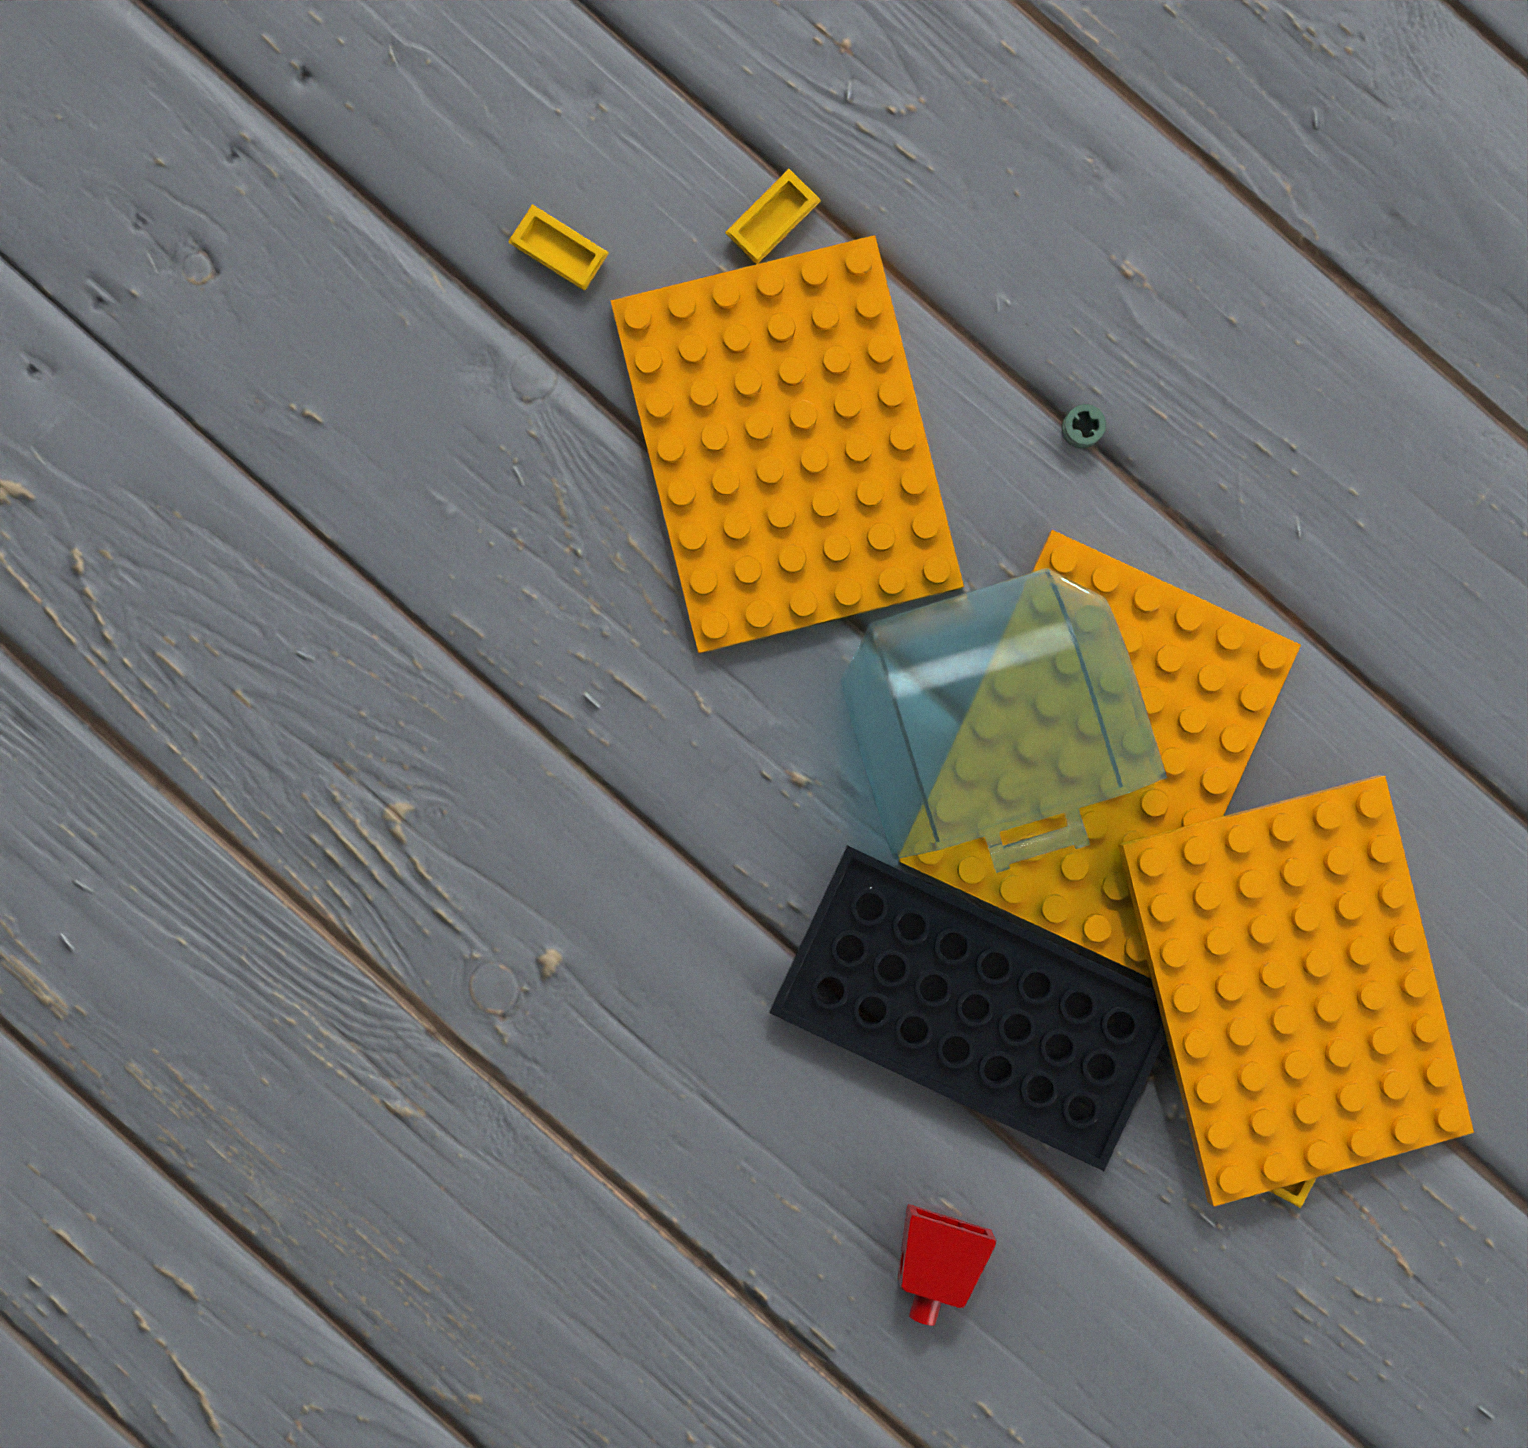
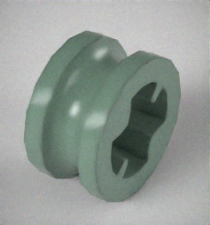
M1082 404L1073 408L1066 415L1062 423L1064 439L1073 447L1082 449L1091 447L1098 442L1106 429L1104 414L1099 408L1089 404ZM1079 415H1084L1087 423H1094L1095 430L1092 429L1088 433V438L1082 437L1081 430H1073L1072 423H1077L1080 419Z

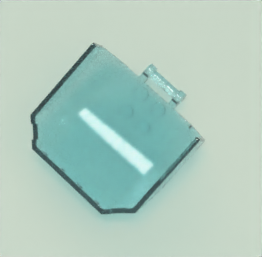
M1049 568L871 622L841 678L855 737L893 859L937 851L985 836L996 873L1010 869L1009 864L1071 845H1074L1075 849L1089 846V839L1079 808L1125 795L1167 778L1127 648L1107 599ZM1064 813L1067 827L1007 845L1002 844L999 832Z

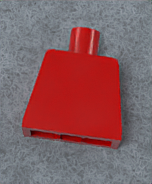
M908 1204L902 1238L898 1281L902 1290L915 1294L909 1313L911 1319L924 1325L935 1326L942 1303L957 1308H964L997 1242L991 1229Z

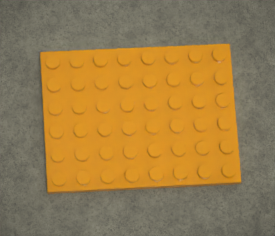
M875 235L610 300L698 654L964 588Z
M1051 530L898 861L1150 978L1151 975L1118 844L1224 816L1301 644Z
M1373 776L1118 844L1209 1204L1215 1207L1474 1133L1386 776Z

